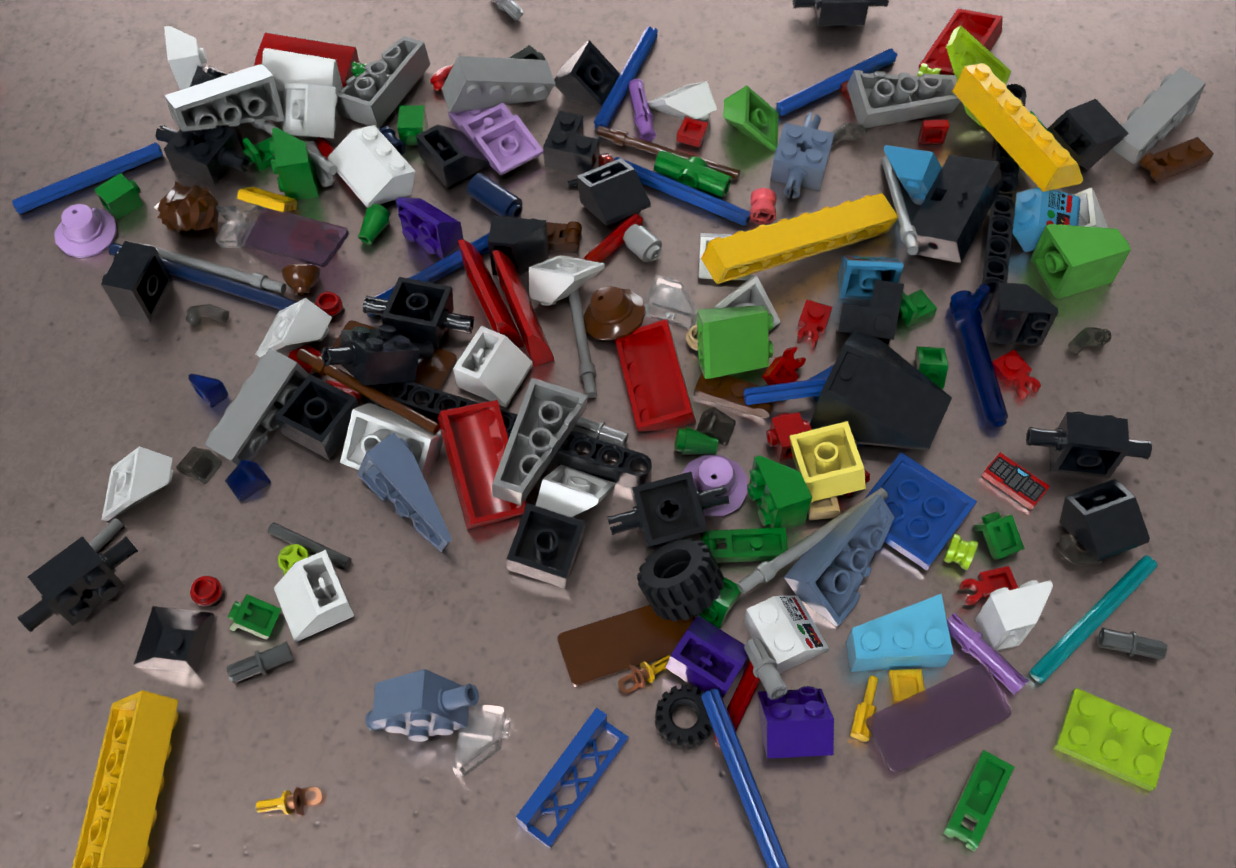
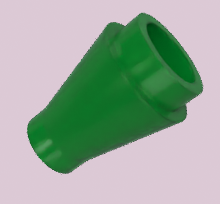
M372 204L371 207L367 208L361 230L357 236L358 239L371 245L380 232L390 223V212L378 204Z
M687 426L685 429L678 428L674 451L681 452V455L716 454L718 438L711 437Z

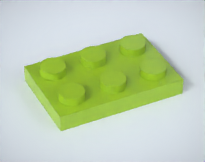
M1075 688L1071 692L1054 749L1151 792L1156 789L1172 729L1079 688Z

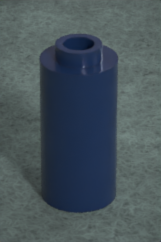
M482 173L476 174L470 180L467 186V194L500 217L518 218L521 215L523 207L522 200Z

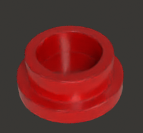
M330 291L321 293L315 302L317 307L331 317L338 315L343 308L341 298Z
M201 576L193 582L190 596L197 605L210 606L220 599L223 588L215 577Z

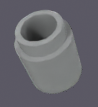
M634 224L627 229L623 236L626 247L644 262L656 260L662 252V242L644 226Z

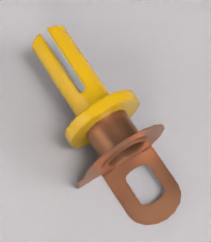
M670 655L650 665L644 661L640 663V669L630 664L629 667L632 673L618 681V687L621 692L627 694L638 688L644 689L645 680L649 683L654 682L655 674L666 669L665 666ZM631 679L634 682V686L626 689L623 683Z
M296 787L293 795L291 791L287 790L283 791L280 798L258 801L256 803L257 812L282 809L283 813L288 815L294 809L302 817L304 815L303 806L318 804L322 799V793L317 787L302 789ZM314 791L316 799L307 800L305 793Z

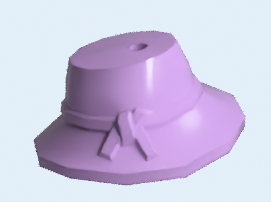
M75 204L64 210L61 216L62 221L54 232L56 245L66 255L82 259L99 255L109 248L116 237L117 227L115 218L106 210L90 208L83 204Z
M702 455L688 463L682 474L691 471L698 492L720 487L721 485H725L727 490L726 493L717 495L715 498L728 495L729 504L705 509L704 516L724 517L740 508L748 493V482L746 473L737 462L722 455ZM716 476L717 479L713 480L711 477Z

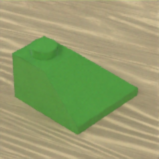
M747 85L725 98L723 110L725 121L773 152L776 151L778 146V112Z

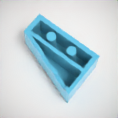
M942 594L852 628L846 640L850 672L945 667L953 655Z

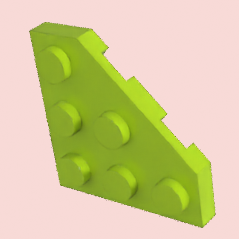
M961 25L954 29L946 48L956 79L958 80L965 66L984 63L1006 85L1012 71ZM964 105L966 114L984 129L985 127Z

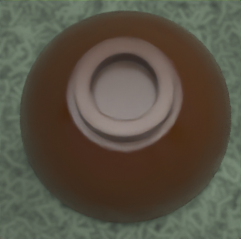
M291 264L282 269V276L286 284L294 290V295H310V289L319 280L320 268L313 264Z

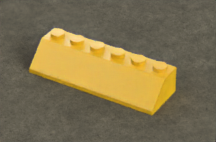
M982 63L964 67L952 92L1043 192L1082 183L1083 177L1078 163L1054 139L1052 133L1047 131L1038 122L1036 116L1031 114L1022 105L1021 100L1007 89L1005 83L993 74L989 66Z
M141 690L112 703L72 868H142L143 864L147 861L150 851L148 845L150 830L155 825L157 819V811L155 810L157 798L164 786L163 770L172 749L170 743L171 733L177 724L179 716L178 711H176L179 700Z

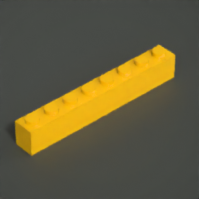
M883 193L873 196L866 195L859 200L852 202L847 200L834 207L826 206L819 211L813 213L805 212L791 219L784 218L777 223L767 226L762 224L753 230L738 231L724 238L716 237L708 242L701 259L715 283L720 284L886 234L898 217Z

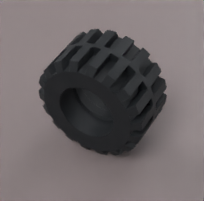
M680 538L674 542H667L662 547H658L654 550L653 554L647 556L646 562L641 564L639 568L640 573L637 574L640 589L657 616H661L664 620L679 621L682 618L687 620L691 619L693 615L703 613L704 609L710 608L713 605V601L719 598L721 595L720 590L724 587V576L708 546L701 540L696 541L695 538H688L686 540Z

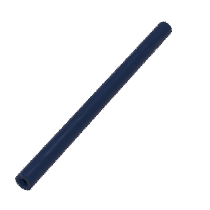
M112 243L109 246V254L115 256L122 245ZM161 258L168 273L257 303L282 310L298 302Z

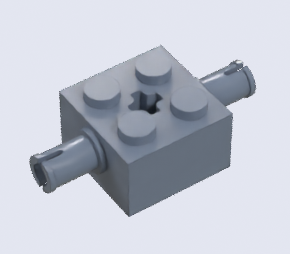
M808 113L805 116L803 126L784 123L773 159L770 180L785 183L784 194L789 198L792 190H794L792 198H797L801 193V187L820 191L834 133L818 130L821 118L816 113L813 121H811L813 113Z
M426 669L375 683L373 710L366 714L365 723L370 731L373 730L375 732L385 728L387 732L402 733L408 735L409 740L418 742L427 741L428 737L433 735H451L453 730L468 726L469 706H474L478 703L479 692L476 686L470 683L463 686Z

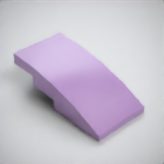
M504 102L488 108L452 113L448 111V117L456 128L469 138L489 161L490 166L500 175L544 154L543 149L518 115L513 116Z

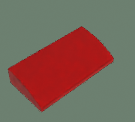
M958 8L919 64V69L922 63H924L931 69H942L940 75H954L946 48L953 30L961 25L990 51L1002 33L1003 16Z
M265 33L259 46L254 66L262 64L265 48L335 59L344 88L347 86L346 81L353 76L351 71L353 68L352 63L360 61L356 47Z
M464 239L458 240L466 275L492 330L508 337L518 348L524 347L523 340L482 255L468 241Z
M492 251L500 287L530 360L533 362V367L554 361L553 353L516 266L501 251Z
M667 319L639 327L630 335L615 339L637 430L658 431L696 423Z
M498 400L440 411L437 419L440 424L442 438L467 530L522 515L526 507V501L522 505L492 497V483L509 440Z

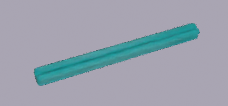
M1148 555L1143 556L1029 671L1030 676L1038 683H1044L1157 568V562Z

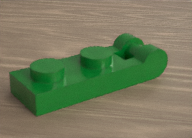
M786 527L709 530L700 534L701 541L708 546L717 564L771 561L788 550ZM718 543H725L726 549H717L716 545Z
M983 750L943 830V834L951 839L954 836L965 842V847L975 852L1015 767ZM964 817L975 822L972 830L961 825Z

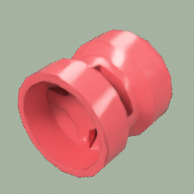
M768 188L754 190L750 197V204L752 206L750 208L751 221L758 225L772 223L776 219L775 192Z

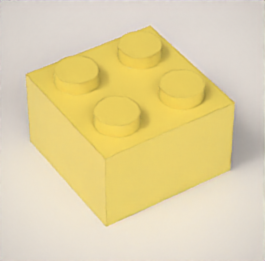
M848 421L789 436L796 470L800 471L811 493V502L866 489L865 469Z

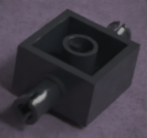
M793 0V8H814L816 10L818 26L865 25L868 7H887L889 0Z
M160 125V129L157 128L156 139L168 143L164 148V152L172 169L215 186L230 167L246 172V168L249 169L251 165L250 157L241 155L243 150L234 129L218 125L216 128L182 132L181 129L176 131L165 125Z
M399 277L389 300L366 296L363 302V313L380 315L382 325L396 328V331L408 338L411 343L430 341L434 349L439 348L443 335L448 329L471 334L474 327V316L453 313V292L450 286Z
M381 325L376 329L358 326L354 327L353 330L341 331L340 347H324L322 350V361L325 366H343L362 385L411 382L416 379L418 360L431 359L434 349L430 341L411 343L408 338L396 331V328L389 325Z
M1066 412L1055 430L1029 427L1026 433V445L1049 447L1050 472L1110 478L1125 456L1149 459L1148 457L1151 456L1152 452L1151 441L1129 439L1128 419L1116 418L1112 415L1098 416L1083 412Z
M690 471L632 487L630 490L635 505L633 510L607 516L609 525L622 522L620 525L610 527L612 535L635 528L642 530L647 548L708 531L703 516L704 510L729 504V497L727 495L715 498V496L727 492L725 485L698 492ZM664 502H668L669 506H675L676 511L672 513V518H668L667 514L661 513L660 509L665 507Z
M83 536L28 576L29 580L41 593L42 600L17 618L30 633L54 614L57 616L60 614L72 626L86 619L94 609L103 602L115 597L118 591L125 586L115 575V568L134 553H137V548L125 536L124 539L102 554L101 552L97 553Z

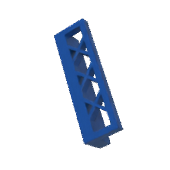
M596 707L516 816L518 825L549 849L554 845L629 740L627 735L607 722V714ZM603 730L618 740L611 750L597 751L596 740ZM593 745L594 753L587 754V752ZM606 757L600 765L599 758ZM595 759L597 770L593 776L578 779L576 767L584 760ZM574 773V780H568L571 774ZM586 784L580 793L579 785ZM576 786L577 798L573 804L558 806L557 793L560 789ZM552 800H554V807L547 808ZM567 811L560 820L559 812ZM555 813L557 826L549 837L534 827L541 815Z

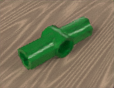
M660 150L654 163V171L674 178L678 182L692 188H699L720 197L727 195L732 183V176L709 168L703 159L696 156L685 159Z

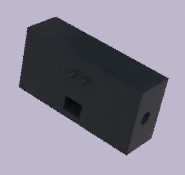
M955 155L948 156L911 223L917 232L916 242L919 249L916 253L917 255L962 263L1003 185L1000 163L998 161Z

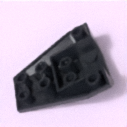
M855 330L844 343L821 391L810 425L812 430L848 421L853 438L857 444L929 450L952 397L882 340Z

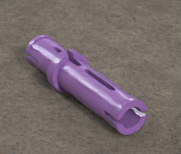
M633 79L629 82L628 87L635 111L634 122L639 129L640 139L651 142L656 136L653 127L654 116L649 110L644 82L641 79Z
M953 613L947 619L949 634L962 646L961 650L965 654L968 652L977 659L1013 695L1029 681L996 650L988 645L981 638L983 635L979 631L975 632L956 613Z

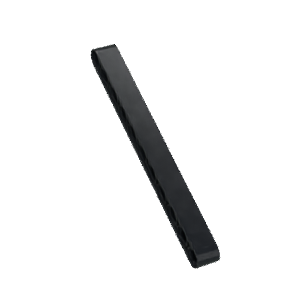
M1018 84L1007 85V89L1020 99L1025 107L1027 94L1025 88ZM995 138L992 161L1000 163L1003 185L984 221L975 298L976 306L983 312H986L998 282L1007 283L1019 173V165Z
M414 382L369 385L438 424L437 418L440 411L479 403ZM359 393L364 404L372 403L387 409ZM500 409L509 439L518 414ZM573 431L570 432L550 462L559 466L564 465L628 488L651 482L652 462L647 455ZM582 452L588 453L586 456H579L578 454ZM615 461L616 463L613 465H608L605 462ZM636 469H640V470H643L644 472L638 474V473H634L633 471L636 470Z

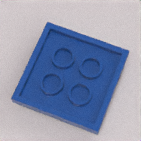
M903 453L898 455L866 496L868 497L880 488L887 492L888 498L884 501L895 518L884 542L925 570L929 569L977 503L976 500Z

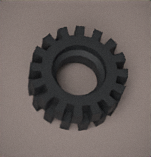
M682 685L681 689H677L674 686L671 687L669 693L665 691L662 694V699L658 700L655 713L656 729L659 730L661 739L665 738L666 744L670 746L672 743L676 744V749L682 750V746H687L689 750L693 749L695 744L700 746L705 738L708 739L713 728L701 695L705 692L703 691L700 694L698 687L693 686L692 690L687 689V685ZM680 706H688L696 712L697 722L690 728H680L673 722V711Z

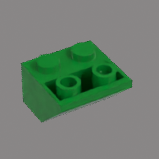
M272 128L273 140H269V146L272 156L275 155V159H271V165L274 175L279 174L277 182L280 192H285L287 197L296 200L319 197L317 178L306 143L279 128Z
M760 455L754 457L752 470L749 471L750 482L747 484V491L752 501L756 500L758 504V514L762 525L768 526V528L786 527V531L805 525L812 496L800 471Z

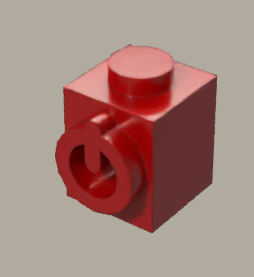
M800 412L792 414L782 413L771 419L770 429L766 431V437L769 446L774 447L779 462L793 459L789 436L810 431L812 428L808 420H802Z

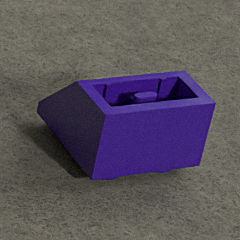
M399 197L396 200L403 235L410 242L415 241L423 246L428 253L436 254L443 259L458 245V240L464 239L461 222L423 199Z
M697 616L673 651L665 668L691 685L698 687L702 692L718 689L723 698L748 655L744 650L745 644L702 617Z
M804 686L797 690H788L784 696L775 700H771L766 691H758L762 742L767 758L834 755V718L821 688Z

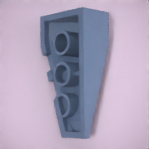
M393 432L366 452L357 475L380 500L384 502L386 499H389L394 503L396 507L395 513L401 518L410 517L413 520L416 531L442 552L449 545L452 538L415 456L411 452V447L404 439L398 438Z
M875 495L804 553L784 576V579L801 601L836 626L843 622L857 604L861 595L857 592L864 577H869L872 570L869 567L875 551L881 549L895 518L881 495Z

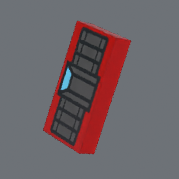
M1001 452L982 474V477L1031 511L1050 488L1045 482Z

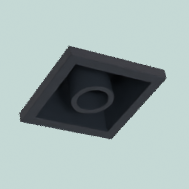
M589 40L562 65L554 81L556 83L555 86L568 100L601 109L620 73Z
M153 606L133 665L141 668L197 674L215 615L209 612Z

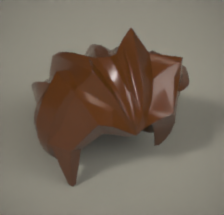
M175 181V185L170 192L154 206L160 212L157 218L162 219V224L166 225L167 230L171 232L176 230L179 233L181 230L189 231L190 229L197 231L204 228L207 230L212 227L214 233H217L219 205L215 196L206 187L201 188L198 185L183 187Z

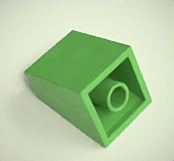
M1049 224L1045 226L1030 260L1057 300L1113 283L1131 248L1128 241L1115 228Z
M764 305L697 309L698 364L705 379L769 367V358L773 357V343L769 341L768 331L773 330V317L771 313L768 314Z

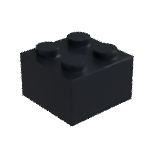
M124 241L120 250L115 254L114 261L108 272L104 274L101 285L120 317L150 323L172 279L155 247Z
M309 374L274 418L282 435L329 460L346 439L352 409L359 407L357 398Z
M527 503L506 559L507 570L565 589L584 534L585 522Z

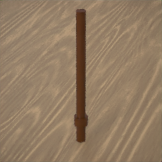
M599 126L596 132L597 136L612 140L614 144L622 147L628 145L658 155L660 150H664L685 159L693 157V155L630 136L628 132L618 129L614 131ZM703 159L709 168L732 176L734 180H738L740 170Z
M305 349L298 351L297 359L312 366L313 371L318 374L330 376L433 435H436L440 430V424L369 385H362L355 377L333 365L325 366L322 356L317 357Z

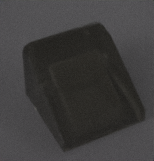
M712 407L702 413L696 431L718 438V443L726 446L736 421L717 408Z
M192 447L176 466V469L195 481L206 484L220 468L222 462L209 449Z

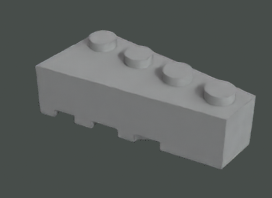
M403 36L381 54L382 58L379 61L367 64L364 67L365 72L357 78L355 76L349 78L346 81L347 86L342 90H335L337 95L335 108L338 115L369 126L375 125L379 129L431 65L425 43Z
M458 56L442 87V92L448 110L452 113L494 107L502 102L505 105L546 100L556 83L547 60Z
M263 64L165 95L172 119L182 132L216 128L218 125H229L231 127L247 122L260 124L265 123L267 120L285 121L274 77Z
M1181 67L1173 75L1168 74L1160 84V88L1157 91L1152 90L1145 98L1144 104L1140 108L1135 107L1131 111L1127 121L1122 125L1129 134L1112 150L1133 164L1138 162L1155 146L1158 139L1162 141L1173 126L1175 128L1178 127L1185 115L1190 116L1194 113L1206 83Z
M854 70L847 84L860 129L952 113L960 102V99L952 92L957 82L955 75L923 74L922 76H911L910 73L885 75V72L875 71L874 74H865L863 71Z
M269 348L267 353L259 359L257 367L250 378L242 384L241 391L233 403L229 404L226 408L225 415L221 421L211 430L208 440L204 445L244 469L268 441L267 433L279 428L274 417L309 376V373L294 360Z
M535 378L530 379L492 483V497L522 505L585 412L588 395Z

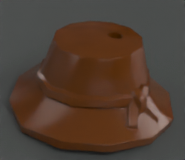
M614 286L600 288L593 293L590 304H588L583 316L586 332L597 340H614L628 336L642 325L646 310L642 297L629 289H620Z

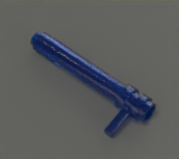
M981 284L973 295L967 290L953 294L950 298L949 307L952 315H954L955 328L960 332L985 422L992 428H998L1007 423L1008 413L981 325L983 319L978 305L990 291L988 285Z

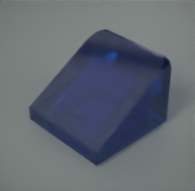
M192 373L188 375V379L195 392L209 407H215L229 396L222 381Z
M242 460L225 480L239 501L246 500L271 482L256 462Z

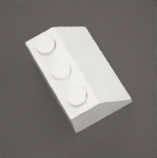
M265 48L263 51L262 64L274 77L282 108H284V84L309 83L334 86L339 90L343 89L335 59Z
M375 125L352 130L328 156V161L337 166V173L367 208L371 207L372 204L379 205L396 200L399 197L412 195L415 170Z
M367 403L352 409L340 463L359 470L366 452L394 432L398 438L404 439L411 447V452L414 454L426 481L440 456L443 444L441 430L436 435H433L390 410Z

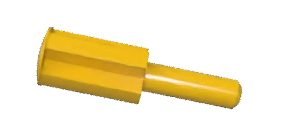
M874 675L868 678L863 702L857 704L850 734L852 738L864 742L870 741L877 710L875 706H872L878 678Z

